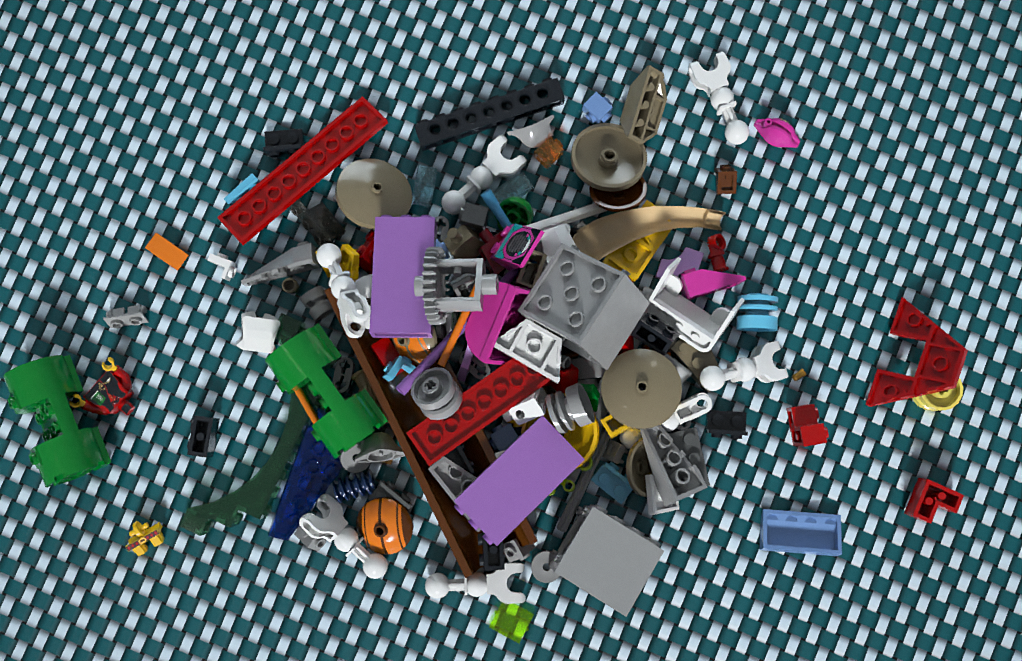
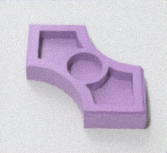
M685 247L679 256L681 261L673 274L678 277V275L688 269L695 268L696 271L699 270L704 253ZM677 258L671 260L661 259L655 278L661 279L667 267Z
M468 344L458 375V380L463 382L466 380L474 355Z

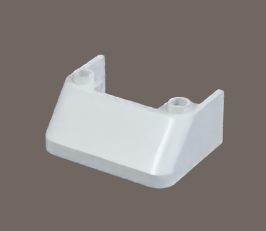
M678 257L665 270L648 300L650 304L645 313L656 315L660 321L674 327L676 332L680 334L679 338L701 352H708L723 334L745 300L741 298L731 311L719 307L710 315L679 294L683 284L681 279L673 274L681 261V258Z

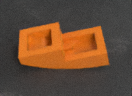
M157 232L145 247L177 271L189 256Z

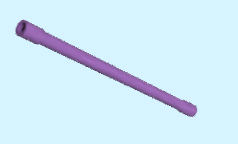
M519 268L508 271L499 282L510 284L516 278ZM466 320V322H465V324H464V326H463V329H462V331H461L459 337H460L461 334L465 331V327H466V324H467V320ZM452 331L396 386V389L405 396L411 389L414 380L419 374L429 369L439 359Z

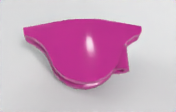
M757 119L754 123V127L764 140L774 147L797 148L800 143L794 128L784 119Z

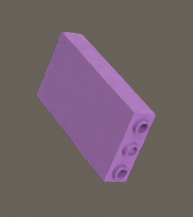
M382 215L381 217H375L369 333L373 338H433V325L428 323L427 315H425L423 296H415L414 278L415 276H423L422 271H424L423 263L426 249L428 247H436L437 223L435 217L430 215H421L420 217H412L411 215H401V217Z
M542 415L454 499L456 503L454 508L461 515L466 513L471 518L468 522L475 530L480 528L485 533L482 537L489 545L494 543L498 546L585 459Z

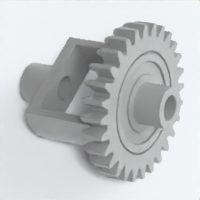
M428 247L426 249L423 263L424 271H422L423 276H415L414 293L415 296H423L425 315H427L430 325L444 324L448 316L447 312L483 311L484 295H498V274H486L483 258L444 259L446 254H444L443 248ZM463 273H476L474 297H449L445 294L446 291L450 290L445 287L450 282L445 280V276L453 274L455 277H460Z

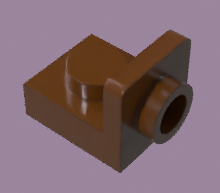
M720 165V168H714L716 173V194H736L737 171L731 165Z

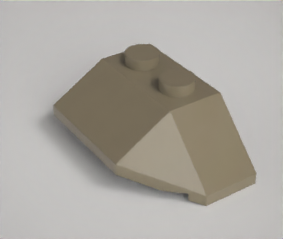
M648 65L630 85L620 118V123L626 137L638 144H644L647 140L657 135L667 101L666 87L663 81L664 73L651 65Z

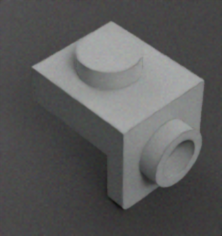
M301 526L294 533L307 548L319 551L327 541L324 538L310 537Z
M514 538L503 543L504 554L509 563L518 559L521 561L531 555L530 551L535 548V545L521 547L517 539Z

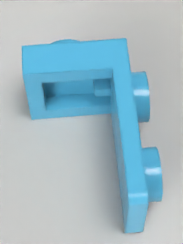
M398 356L393 362L389 361L384 367L383 371L385 373L382 378L389 382L394 379L401 368L410 374L416 367L412 365V361L409 358Z

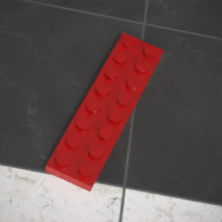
M512 358L463 392L462 403L453 415L442 420L426 418L406 432V434L426 463L431 466L551 380Z

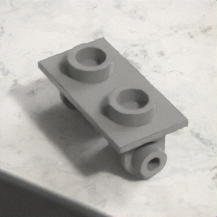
M142 305L128 307L127 313H125L124 307L110 309L106 312V317H103V320L110 328H121L122 326L140 325L149 322L144 315L147 313V309Z

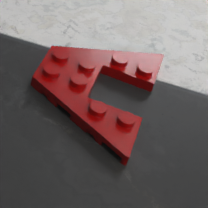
M902 297L890 333L895 336L924 341L926 343L914 377L877 369L865 404L868 407L956 388L968 353L965 347Z

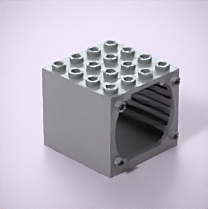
M561 243L518 311L528 320L562 339V346L608 370L650 303L645 298L647 294L641 290L639 291L628 277L630 273L624 269L619 271L580 252L579 248L574 245L569 247Z
M592 504L589 506L584 505L583 508L578 506V510L575 511L578 516L558 550L553 549L551 551L552 553L549 556L553 559L548 566L558 575L627 617L664 550L659 548L661 546L659 542L642 536L643 533L625 525L626 522L617 516L608 515V511L601 506Z

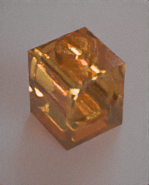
M550 136L534 151V157L548 169L563 155V144L558 139H553Z

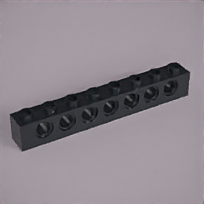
M546 78L542 83L536 85L528 84L524 89L518 91L516 89L510 90L506 95L500 97L498 95L492 96L488 101L482 103L481 101L474 102L470 107L456 108L452 113L438 114L431 120H420L414 127L422 151H426L563 105L565 97L558 78ZM544 92L547 94V97L540 98L538 93ZM522 98H527L530 102L528 104H522L520 100ZM504 104H509L512 106V108L510 110H504L502 106ZM486 110H492L494 114L492 116H486L484 112ZM469 116L476 117L474 122H468L466 119ZM451 122L458 123L456 128H450L448 125ZM435 127L441 129L438 134H432L431 130Z

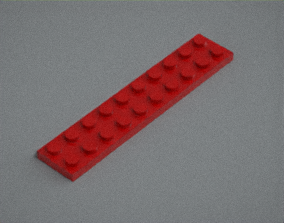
M362 96L217 218L244 246L388 124L387 119Z

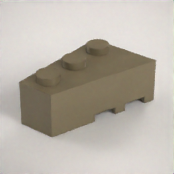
M679 338L669 352L680 364L692 372L691 377L705 392H710L701 385L700 374L708 366L719 367L712 350L701 352Z

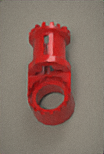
M719 233L708 237L707 244L709 245L707 246L711 253L708 255V259L711 260L713 271L724 272L729 270L723 257L725 254L724 249L726 248L725 238Z

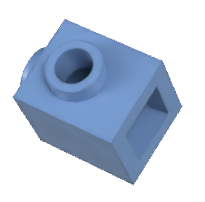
M595 92L583 104L582 111L591 123L600 124L609 120L612 116L611 111L613 107L608 98L602 97Z
M510 423L504 427L500 424L492 429L493 434L490 435L492 439L489 442L494 450L499 449V451L506 450L518 438V435Z

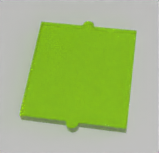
M502 602L498 610H495V616L489 628L520 643L525 631L529 630L528 626L534 614L515 603L504 604Z

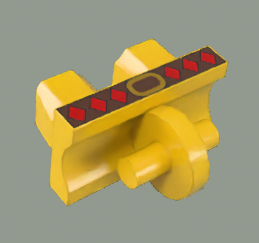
M136 521L132 524L133 530L129 532L132 538L128 540L129 544L125 548L128 552L133 550L138 556H141L149 549L145 543L146 541L150 540L154 547L162 544L165 539L161 532L163 526L158 522L149 527L147 522L141 524L139 521Z

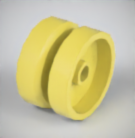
M959 378L954 389L913 397L912 399L917 406L924 410L943 411L951 409L960 402L963 396L961 379Z

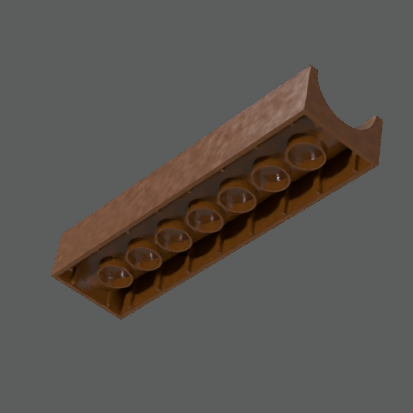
M330 287L324 291L343 328L337 305L338 299L333 296ZM356 323L350 325L354 331L359 330ZM366 328L363 335L359 338H351L346 334L465 578L473 575L478 569L483 567L479 566V554H482V545L478 546V533H481V530L477 532L470 525L467 518L454 508L456 504L428 470L431 466L426 463L406 434V432L428 418L413 400L411 389L405 396L396 389V386L409 373L403 371L395 376L393 380L386 381L382 378L385 373L383 371L384 368L369 347L382 338H373L369 333V329ZM438 359L429 368L431 369L438 367L446 369L447 371H449L454 381L461 389L462 393L465 392L460 381L458 380V377L449 359L445 367L437 364L439 361ZM481 429L463 442L466 449L464 453L467 459L470 458L475 465V469H473L475 474L473 476L478 477L497 459L495 451L484 429ZM528 517L503 540V543L516 538L522 547L532 545L538 541Z

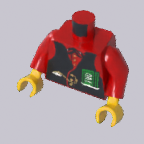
M108 357V361L112 364L108 366L102 362V368L106 372L83 397L86 400L83 401L79 394H74L73 397L78 398L79 401L77 403L69 401V403L74 408L81 406L82 409L93 414H117L121 410L124 414L129 415L135 409V406L129 402L130 398L134 395L130 375L119 365L115 366L114 359Z

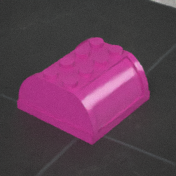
M499 282L498 295H484L483 311H472L469 314L465 327L466 341L471 352L480 361L487 364L503 365L512 359V357L496 349L494 346L497 338L527 319L518 309L531 289Z

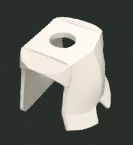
M561 224L543 231L545 233L536 246L538 252L547 255L543 268L548 265L561 243L569 247L572 245L576 246L570 235L569 224Z
M254 311L242 313V336L235 345L248 351L263 353L275 351L274 341L280 321L267 313L264 314L263 318L256 317Z

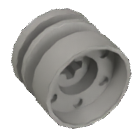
M580 383L566 387V396L560 390L556 391L555 394L551 393L546 396L550 418L560 434L567 433L568 429L570 431L575 430V421L580 427L594 423L593 407L584 387Z

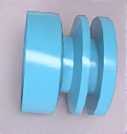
M750 293L737 296V302L743 298L745 300L743 304L746 305H741L739 311L745 312V315L736 317V330L749 332L778 331V318L769 315V312L778 311L777 306L769 305L778 303L779 298L777 296L764 293Z

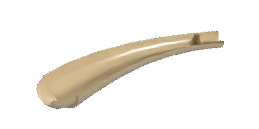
M652 206L624 210L598 218L579 228L572 239L580 252L599 261L626 244L656 232L695 227L721 230L720 220L726 212L686 206Z

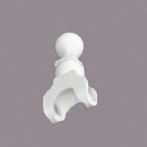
M724 52L716 54L714 58L715 69L713 71L704 70L697 61L689 63L688 73L693 85L707 93L708 97H710L711 105L717 110V116L723 114L727 123L725 137L727 141L735 145L744 143L749 136V127L745 122L738 120L734 112L737 102L734 101V93L727 88L729 85L727 77L730 73L731 65Z
M504 135L498 136L488 145L486 159L482 162V166L474 168L470 176H467V184L459 191L451 190L444 194L441 202L444 211L451 215L459 214L460 209L465 207L466 199L476 191L480 194L481 190L489 188L493 180L495 181L499 177H514L525 166L527 159L523 155H519L512 160L504 158L501 151L506 147L507 138Z
M331 243L323 244L317 250V261L322 267L328 268L330 271L329 286L333 296L338 299L337 305L340 311V319L346 334L351 338H359L364 333V321L369 319L371 309L366 298L360 295L358 289H356L353 279L349 277L350 272L342 271L339 265L342 259L339 247ZM356 323L359 330L354 331L350 325Z
M779 341L754 347L749 358H739L735 362L727 364L726 369H721L717 366L704 368L700 374L701 385L709 391H716L724 385L725 381L730 379L732 383L738 381L748 382L756 377L763 383H770L788 378L787 369H778L775 367L772 359L773 354L781 350Z
M700 392L681 401L673 415L662 423L661 426L666 432H671L678 427L679 423L682 424L709 412L712 408L710 396ZM701 399L706 400V404L702 407L697 405V402ZM629 428L620 434L622 445L628 449H631L635 442L642 439L640 429Z
M329 494L321 495L317 500V507L323 514V518L307 513L299 520L301 528L312 538H324L329 542L334 540L335 546L340 551L347 552L346 557L353 553L363 562V571L369 578L378 579L382 577L388 569L386 558L379 553L370 554L360 544L364 538L361 537L359 539L358 533L353 528L345 527L348 522L343 517L341 504Z
M504 563L505 570H495L493 573H486V575L476 571L467 578L464 576V579H448L442 573H433L426 579L425 590L430 597L435 599L443 598L449 591H465V595L468 593L473 597L483 596L487 592V594L495 595L504 604L523 603L526 601V596L521 592L510 591L507 587V579L512 574L523 572L525 567L523 563Z

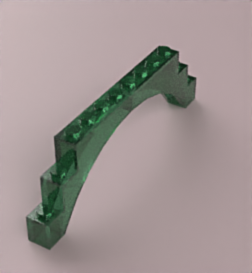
M281 313L278 319L280 326L276 337L280 345L306 330L304 328L306 324ZM306 384L302 389L313 409L318 410L321 407L319 404L320 397L318 395L314 397ZM295 392L291 393L288 420L280 442L267 463L252 479L235 492L214 502L187 508L179 525L180 527L202 536L211 531L214 525L212 520L231 528L236 526V524L239 525L243 518L242 512L257 519L269 516L273 508L271 503L274 498L276 499L281 491L279 486L282 480L285 481L290 472L288 467L290 463H294L298 455L296 450L299 445L304 443L306 438L304 433L307 427H311L312 423Z

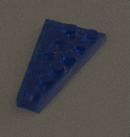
M307 424L268 531V536L288 541L298 528L300 518L307 514L308 511H311L315 502L324 494L331 485L332 480L334 481L343 467L340 458L334 459L321 440L317 442L311 434V431H313L312 425Z

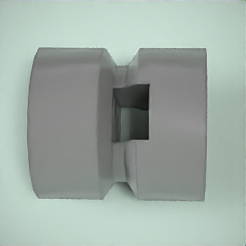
M322 286L309 290L300 298L304 306L310 308L309 314L315 322L334 312L329 300L326 299L327 295Z

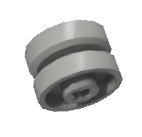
M435 367L427 369L419 374L411 386L413 400L420 407L423 414L431 420H442L453 415L459 409L463 400L461 389L449 371L444 368Z

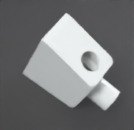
M543 387L504 413V420L509 422L514 419L518 425H521L544 415L547 408V393Z

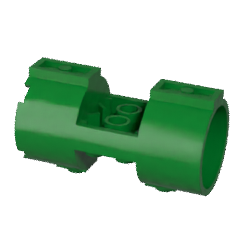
M318 323L282 344L265 359V362L279 380L276 382V385L282 393L284 391L288 394L293 393L307 384L314 397L317 395L320 397L319 404L327 414L311 426L313 428L311 434L317 442L321 440L334 459L341 456V450L347 452L375 431L373 427L376 426L379 429L388 420L366 389H363L346 401L341 396L325 371L340 360L342 355Z
M54 355L33 360L17 366L3 375L10 393L8 398L9 407L14 409L15 414L36 412V422L42 426L44 442L30 450L29 459L31 464L39 469L45 487H50L52 483L56 486L90 473L93 469L96 471L111 463L98 426L78 429L68 400L73 398L74 394L80 395L84 391L70 355Z

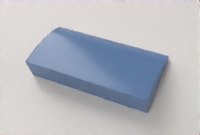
M762 509L759 550L827 556L842 555L841 515Z

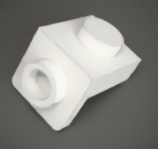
M219 252L217 255L210 253L208 261L224 267L221 278L230 281L236 274L237 264L228 260L229 256Z

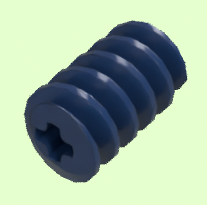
M371 469L368 470L367 476L361 471L360 478L354 473L353 480H350L348 475L345 477V482L340 477L338 478V484H335L332 480L334 495L338 502L341 503L344 497L347 501L351 500V495L355 499L358 498L359 493L362 497L366 496V490L369 494H373L375 481Z

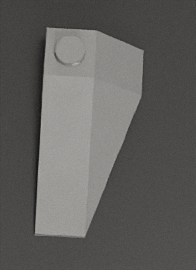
M307 241L298 243L297 247L291 248L241 280L242 285L248 287L320 268L316 258L315 246Z
M464 273L460 277H452L450 284L457 297H469L475 284L476 275Z
M661 425L649 429H640L655 485L665 506L708 488L699 469L695 464L692 465L683 450L680 451L676 447L671 436Z
M444 456L428 468L453 502L477 478ZM466 513L463 514L468 521L471 519Z

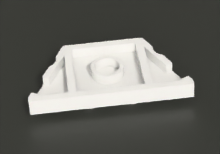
M525 319L519 325L497 338L494 346L496 349L555 383H559L562 339Z

